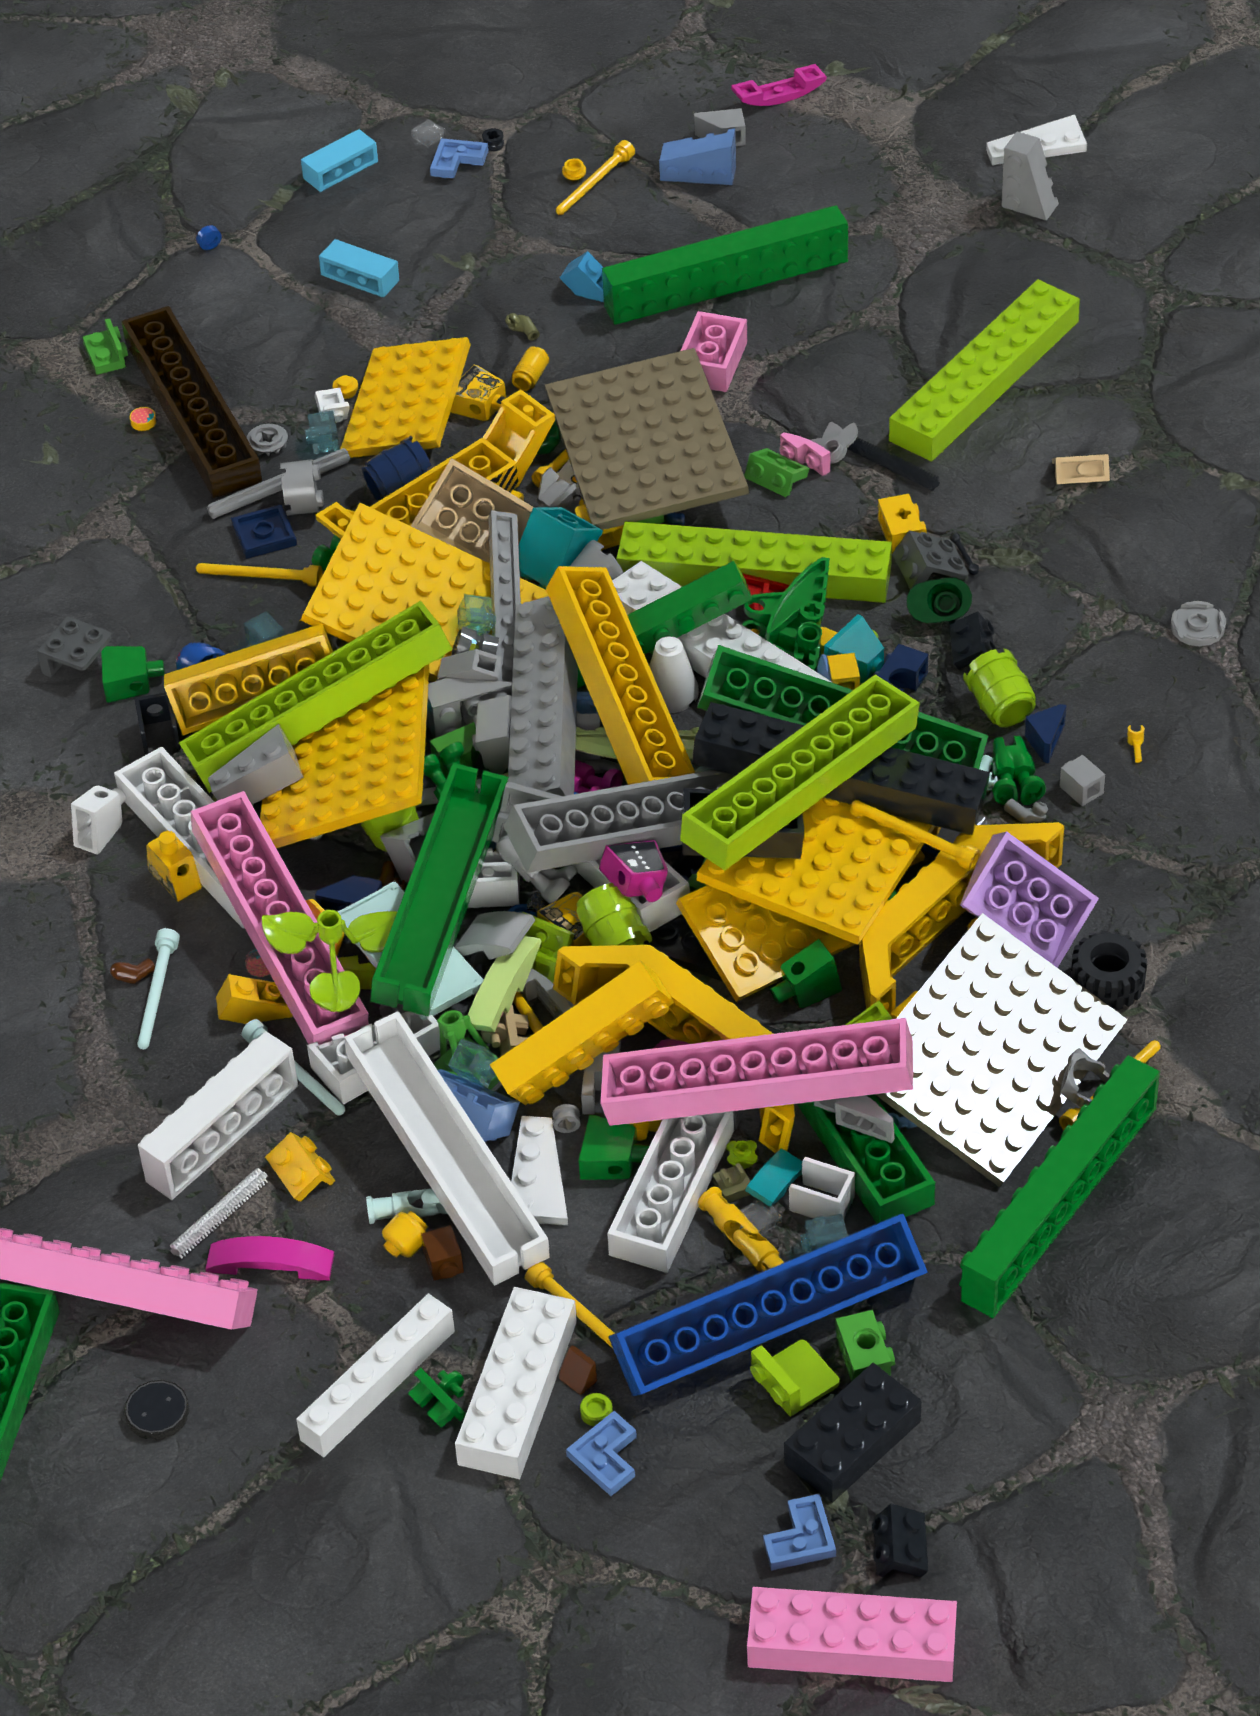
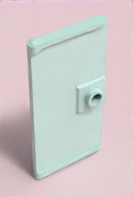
M391 882L380 890L338 911V913L341 915L342 920H345L346 927L348 928L355 918L365 914L383 911L398 912L405 892L396 882ZM359 942L356 943L372 965L377 968L382 952H367L361 948ZM454 946L429 1016H434L465 998L476 994L484 980ZM418 1014L422 1020H427L428 1016Z

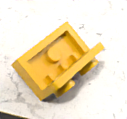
M290 1132L265 1158L292 1197L301 1202L321 1181L332 1185L335 1179L330 1174L332 1168L328 1162L315 1153L317 1147L307 1136L301 1138Z

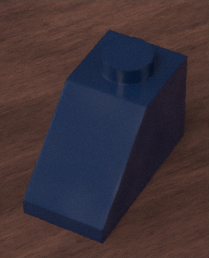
M353 875L317 890L315 899L323 909L338 912L380 890L382 882L369 877Z

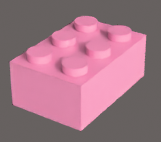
M697 312L681 351L695 348L711 390L727 392L747 345V319Z

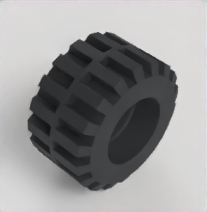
M1101 931V934L1097 935L1094 932L1089 934V939L1082 938L1079 941V945L1075 946L1072 954L1071 978L1111 1008L1120 1010L1123 1009V1005L1129 1007L1134 1003V1000H1138L1141 997V992H1144L1147 969L1146 952L1144 949H1141V944L1138 941H1132V937L1127 934L1121 936L1120 932L1114 931V933ZM1102 969H1111L1116 972H1105Z

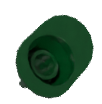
M957 578L925 581L916 584L909 591L906 606L909 613L922 623L951 621L963 617L969 611L972 604V593L969 586Z

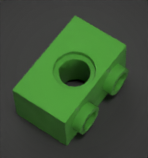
M873 1310L836 1318V1339L851 1382L872 1363H875L891 1376V1366H895L894 1353L891 1347L886 1348L885 1346L886 1333L882 1321H876Z

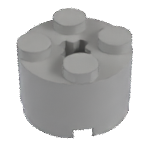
M312 459L280 463V469L286 468V473L281 475L284 503L291 507L290 510L286 511L287 516L319 512V507L324 505L323 491L317 490L316 482L321 479L319 463L313 464Z

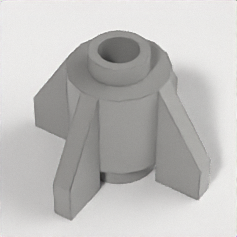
M549 467L541 478L537 496L538 507H562L575 514L574 509L579 506V501L581 500L579 496L573 499L577 486L574 483L569 484L563 479L556 482L560 476Z

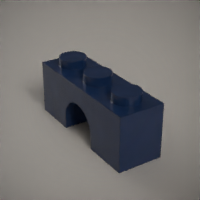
M898 644L892 653L889 652L887 654L883 667L880 671L877 670L874 675L879 676L902 692L904 690L900 688L916 691L928 674V654Z

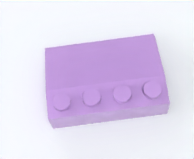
M1006 831L994 834L976 863L960 906L977 918L983 913L1058 968L1099 898Z

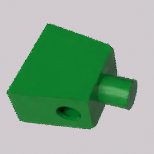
M106 646L101 651L103 688L107 703L147 694L150 691L149 678L160 677L165 674L164 661H148L146 649L142 646Z
M820 939L814 941L784 962L780 967L783 982L770 988L771 994L778 1004L792 997L799 1008H805L842 991L835 960Z
M589 1115L579 1157L580 1179H628L631 1177L633 1163H642L650 1145L637 1144V1128L633 1125L609 1126L607 1118Z

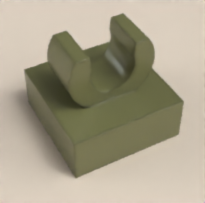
M738 1163L733 1167L721 1169L719 1172L712 1174V1182L715 1187L720 1188L722 1196L728 1203L751 1195L745 1191L750 1180L741 1164Z

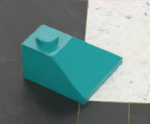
M857 614L824 645V654L830 656L855 653L860 674V684H862L883 667L884 647L863 616Z

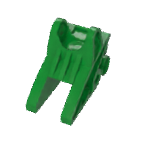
M821 557L809 565L793 580L786 591L752 595L753 600L744 604V612L754 620H748L742 624L748 629H757L759 636L814 671L817 670L822 636L820 626L825 610L830 558ZM752 603L761 604L764 609L753 610L749 607V605Z

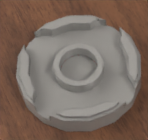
M1186 602L1172 614L1171 630L1173 635L1179 641L1188 645L1199 647L1211 645L1219 641L1225 633L1226 618L1224 613L1220 609L1219 611L1215 609L1214 605L1208 602Z

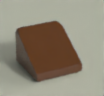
M572 1345L568 1349L562 1364L559 1379L581 1395L597 1382L596 1362Z

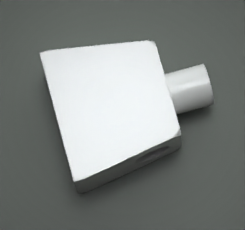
M94 786L71 803L73 842L75 847L97 855L103 850L122 824L121 805L126 800L122 790L118 788L110 790L102 786Z

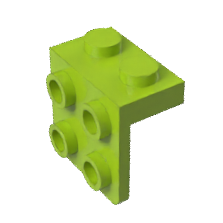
M805 1340L795 1342L773 1357L762 1345L751 1351L750 1371L753 1377L763 1385L773 1400L790 1417L839 1386V1377Z

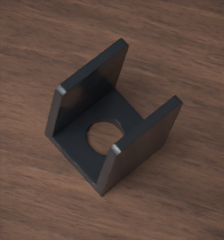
M167 693L134 698L145 755L149 754L144 725L169 720L172 722L176 749L181 750L175 715ZM154 704L163 707L158 713H150L147 711V708Z

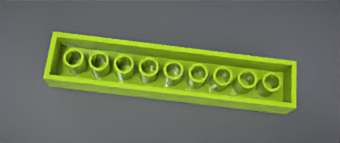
M1037 279L889 418V441L932 462L1079 322L1080 298Z
M625 521L616 559L623 572L642 561L683 587L732 561H735L741 573L790 585L809 565L819 558L825 557L830 558L826 598L886 603L892 564V542Z
M419 601L180 741L179 745L210 793L212 790L208 777L276 725H280L293 746L310 733L321 730L327 723L336 718L343 717L348 711L361 703L370 701L378 693L394 687L397 682L407 676L416 674L429 663L443 658L446 653L453 649L440 624L425 605Z
M872 676L682 814L680 841L723 870H727L916 729L920 702L879 676Z

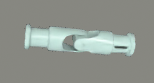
M432 1189L392 1193L390 1197L375 1199L371 1196L366 1197L369 1224H374L375 1220L393 1218L399 1212L408 1213L412 1211L418 1217L433 1216L438 1213L448 1214ZM420 1198L423 1201V1208H416L411 1205Z

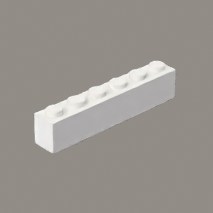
M428 1293L296 1419L300 1441L324 1458L455 1332L452 1309Z

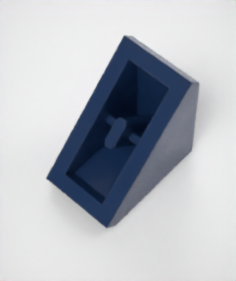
M1060 704L1026 716L1025 737L1045 763L1050 762L1065 727L1067 705Z

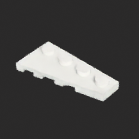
M1075 114L1021 131V133L1040 138L1045 158L1087 152V142ZM1014 134L987 142L986 151L992 165L1004 163V147Z
M521 1116L511 1183L538 1224L568 1226L552 1118Z

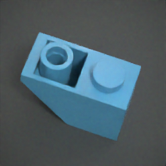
M587 251L567 265L560 279L576 296L604 302L603 266Z

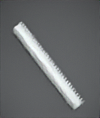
M259 1168L252 1171L233 1190L216 1203L214 1207L198 1219L195 1224L189 1227L184 1234L170 1244L171 1253L179 1256L181 1259L183 1256H186L184 1251L188 1254L187 1249L191 1251L190 1247L194 1249V1246H197L196 1243H200L198 1239L202 1241L201 1237L205 1239L204 1235L207 1237V1233L213 1232L212 1227L216 1229L215 1225L218 1227V1223L224 1222V1219H227L230 1216L229 1214H232L231 1210L235 1212L234 1208L237 1210V1206L240 1207V1204L243 1205V1202L249 1199L248 1197L251 1198V1195H254L253 1191L256 1193V1189L260 1190L259 1187L262 1188L261 1184L264 1186V1182L267 1183L266 1177L268 1175L265 1171L262 1172Z

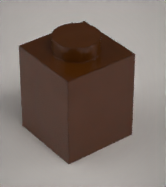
M451 1225L421 1233L423 1253L433 1281L451 1278L456 1274L464 1273L462 1254Z

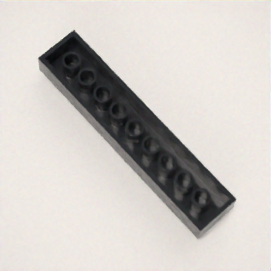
M711 702L694 739L692 764L737 775L805 725ZM890 747L824 798L851 804L854 800H859L890 815L973 835L986 798L990 772Z

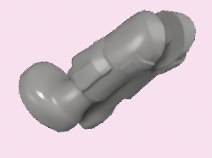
M506 831L498 841L497 850L501 854L500 857L508 864H511L526 881H531L541 893L542 898L549 904L554 903L570 885L569 881L578 871L573 865H568L559 870L552 868L527 873Z

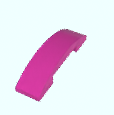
M816 64L794 69V77L761 86L750 80L731 85V90L746 104L756 106L777 105L808 94L823 84L827 76Z
M270 1236L236 1237L211 1243L205 1270L208 1273L237 1275L238 1268L297 1271L299 1279L330 1281L334 1251L312 1243Z

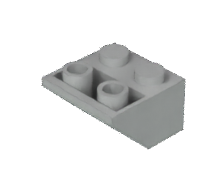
M510 695L478 701L477 714H474L476 734L472 736L473 746L476 751H480L485 769L500 775L509 766L512 700Z

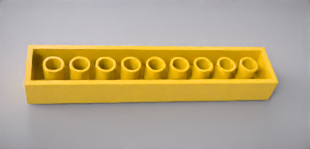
M558 566L546 587V591L627 784L695 773L607 568Z

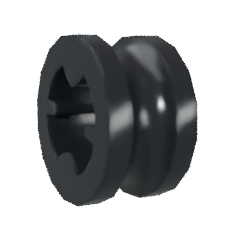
M491 128L483 132V143H488V151H498L503 148L504 135L501 130Z

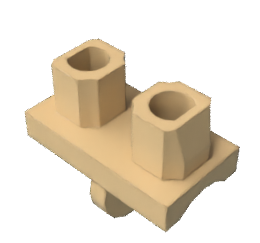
M511 1005L509 1012H503L495 1033L481 1031L482 1039L486 1043L492 1044V1047H500V1054L503 1056L529 1038L518 1037L517 1035L526 1034L529 1024L528 1016L514 1014L513 1005Z

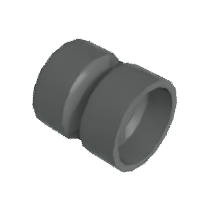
M461 626L451 655L469 651L471 644H476L475 649L496 655L499 637L486 633L479 636L476 630Z

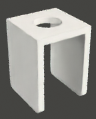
M804 1157L802 1161L803 1184L838 1195V1198L791 1184L789 1187V1210L840 1227L855 1197V1172Z

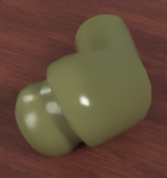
M515 313L507 315L505 322L509 329L525 333L531 341L539 337V331L528 316L516 315Z

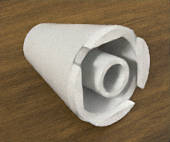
M675 637L659 639L655 644L649 667L669 713L681 712L688 709L689 704L694 699L695 701L697 700L699 695L698 683L682 642Z

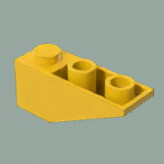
M228 974L216 996L218 1018L220 1020L247 1024L253 1019L263 1022L293 1017L275 982Z

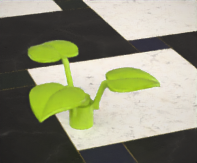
M335 910L321 912L317 918L318 923H314L311 917L304 913L285 912L277 915H262V927L269 944L281 953L296 954L302 952L306 947V941H314L317 934H319V938L324 943L329 944L332 974L321 973L317 975L310 983V995L312 1000L320 1007L331 1012H342L352 1007L357 1001L360 994V982L358 977L351 971L337 973L335 944L342 938L344 932L353 944L359 942L363 950L372 953L383 952L397 912L383 911L365 914L355 918L348 928L346 927L345 920H342L341 915Z

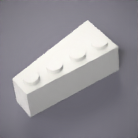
M405 1012L401 1014L428 1056L440 1050L439 1026L433 1015L427 1017V1020H422L416 1013ZM368 1024L372 1030L373 1045H378L376 1042L375 1026ZM341 1033L332 1036V1041L320 1045L318 1042L308 1044L307 1049L311 1069L344 1105L367 1092L368 1089L347 1058L345 1036Z

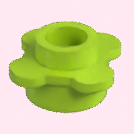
M752 1140L730 1141L727 1144V1150L730 1151L727 1161L733 1166L739 1163L743 1169L751 1167L758 1160V1156L755 1154L757 1143Z

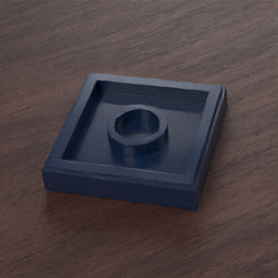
M282 505L231 518L232 526L246 559L297 545L295 534Z

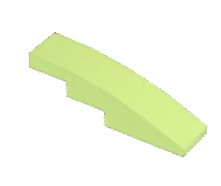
M524 936L512 954L495 959L468 1012L471 1023L476 1030L495 1033L502 1012H509L516 992H523L542 942L540 938Z

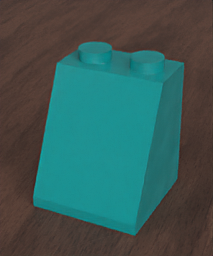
M533 507L518 545L520 576L525 579L536 580L540 583L539 587L546 590L557 567L570 566L587 543L591 540L598 541L603 530L562 507Z

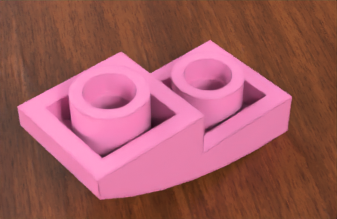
M782 433L780 435L781 455L802 465L806 463L809 468L814 469L822 476L830 472V451L801 436L789 433Z

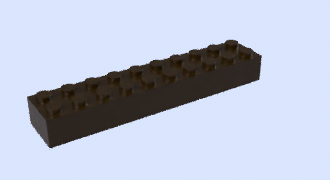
M166 306L122 320L126 346L212 497L216 498L261 483L262 476L258 456L171 308Z

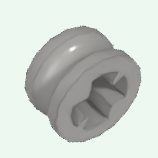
M564 1104L557 1106L553 1110V1127L556 1131L571 1133L579 1129L580 1113L576 1106Z

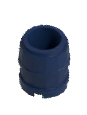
M412 436L400 441L398 445L381 451L378 455L365 462V466L362 467L363 478L377 502L428 471L427 468L432 466L419 442L415 441L412 443Z

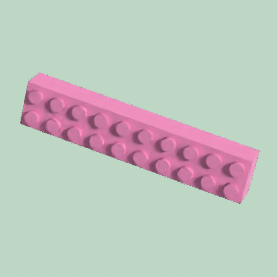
M242 791L192 810V832L307 1043L318 1042L320 1045L332 1041V1036L341 1033L347 1036L360 1030V1027L368 1025V1012L360 997H358L352 1007L342 1012H331L320 1007L312 1000L310 995L311 981L321 973L332 974L329 944L324 943L319 938V934H317L314 941H306L305 949L296 954L281 953L274 949L267 941L262 927V915L300 912L311 917L314 923L317 920L246 793ZM336 956L337 973L345 971Z
M906 1018L606 1054L603 1055L600 1104L609 1126L913 1090V1039Z
M0 1228V1279L231 1330L251 1326L258 1289L248 1287V1281L230 1278V1280L221 1279L219 1281V1275L200 1272V1274H189V1268L171 1265V1267L161 1266L159 1268L160 1262L148 1259L130 1261L129 1255L121 1253L100 1255L101 1249L87 1246L71 1248L72 1243L60 1240H53V1242L42 1241L43 1237L38 1235L13 1234V1230Z

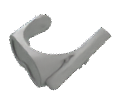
M1078 1048L1075 1052H1072L1068 1060L1060 1093L1082 1108L1084 1104L1089 1105L1092 1099L1077 1093L1079 1087L1075 1082L1073 1072L1078 1070L1092 1071L1105 1083L1109 1080L1110 1074L1105 1071L1104 1063L1093 1060L1082 1049Z

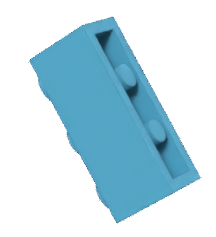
M358 129L302 158L303 179L319 192H322L377 163V145L373 139Z
M334 239L319 255L322 276L383 298L400 281L398 261Z

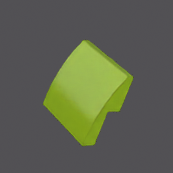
M533 916L535 922L525 936L540 938L542 942L532 969L553 983L557 952L563 946H571L575 933Z

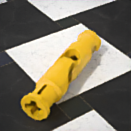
M711 1187L700 1196L698 1200L699 1208L702 1211H707L714 1218V1224L742 1251L743 1255L758 1271L762 1272L784 1263L779 1257L778 1250L765 1237L760 1235L757 1228L735 1204L727 1202L722 1196V1191L719 1187Z

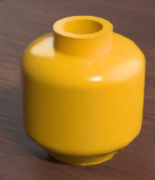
M412 1211L408 1213L399 1212L382 1230V1236L386 1241L383 1247L395 1258L400 1254L407 1258L412 1257L422 1247L421 1233H425L428 1226Z

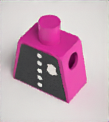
M655 840L606 845L599 866L600 871L614 886L618 887L623 896L644 895L648 902H655L662 896L668 868Z

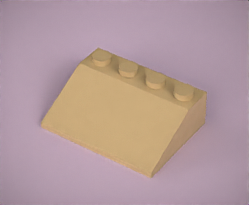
M451 458L411 527L490 563L488 516L491 510L517 514L519 545L533 506Z

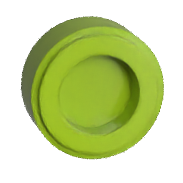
M601 1393L587 1395L580 1404L581 1418L590 1426L597 1425L613 1412L610 1398Z

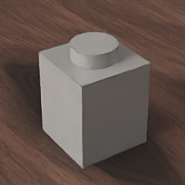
M1084 755L1079 756L1073 761H1068L1061 767L1060 788L1081 806L1104 794L1105 774Z

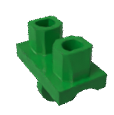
M420 1367L414 1373L419 1380L408 1394L422 1408L434 1396L439 1400L427 1414L441 1428L454 1417L461 1422L465 1418L466 1413L450 1396L454 1394L457 1398H460L464 1395L465 1391L461 1388L464 1382L463 1375L458 1371L447 1374L445 1370H442L437 1375L441 1380L438 1385Z

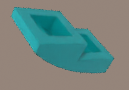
M781 1148L758 1171L747 1185L745 1191L769 1207L773 1206L785 1195L788 1186L802 1175V1161Z

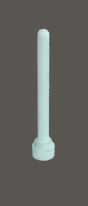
M168 928L158 930L155 939L158 956L137 1042L140 1049H147L149 1047L169 957L178 948L180 935L175 930Z
M253 1019L245 1025L241 1035L250 1043L252 1040L260 1037L265 1031H268V1029L260 1020ZM294 1060L297 1080L336 1115H343L345 1106Z

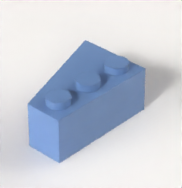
M735 128L728 129L727 133L718 135L709 133L706 134V137L695 140L690 137L663 143L659 160L660 181L732 185L736 169Z
M443 1069L438 1070L484 1142L489 1140L496 1141L497 1138L510 1135L520 1101Z

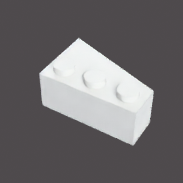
M489 848L467 908L507 907L519 904L520 873L511 864L503 860L498 851L493 852L492 848Z

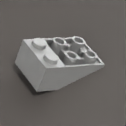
M449 677L429 683L426 723L433 739L473 723L474 714H477L478 701L510 695L512 698V682Z

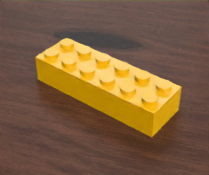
M318 624L164 674V688L182 735L203 729L329 655L333 650L324 625Z
M638 961L492 1062L490 1066L508 1095L524 1105L528 1103L534 1104L541 1100L545 1095L544 1092L551 1087H558L567 1082L570 1074L578 1069L583 1070L589 1067L594 1062L593 1058L602 1052L607 1053L615 1049L619 1045L618 1041L622 1038L641 1031L644 1023L651 1018L663 1016L674 1001L656 973L643 962Z

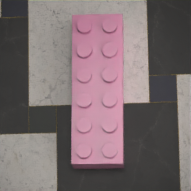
M753 1587L747 1641V1664L749 1668L953 1682L957 1601Z

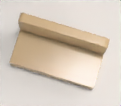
M1108 454L1057 457L1052 459V464H1055L1056 484L1110 481Z

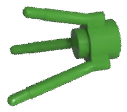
M451 1010L442 1014L437 1020L440 1033V1056L446 1053V1039H448L457 1075L462 1074L457 1042L465 1037L466 1030L470 1032L481 1049L491 1052L472 1025L470 1016H462L461 1012Z

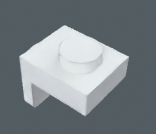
M341 388L315 392V400L322 423H338L347 419L349 403L344 401Z

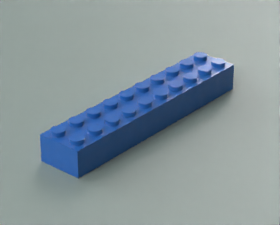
M900 1214L608 1337L632 1396H637L926 1274L928 1271L904 1214Z

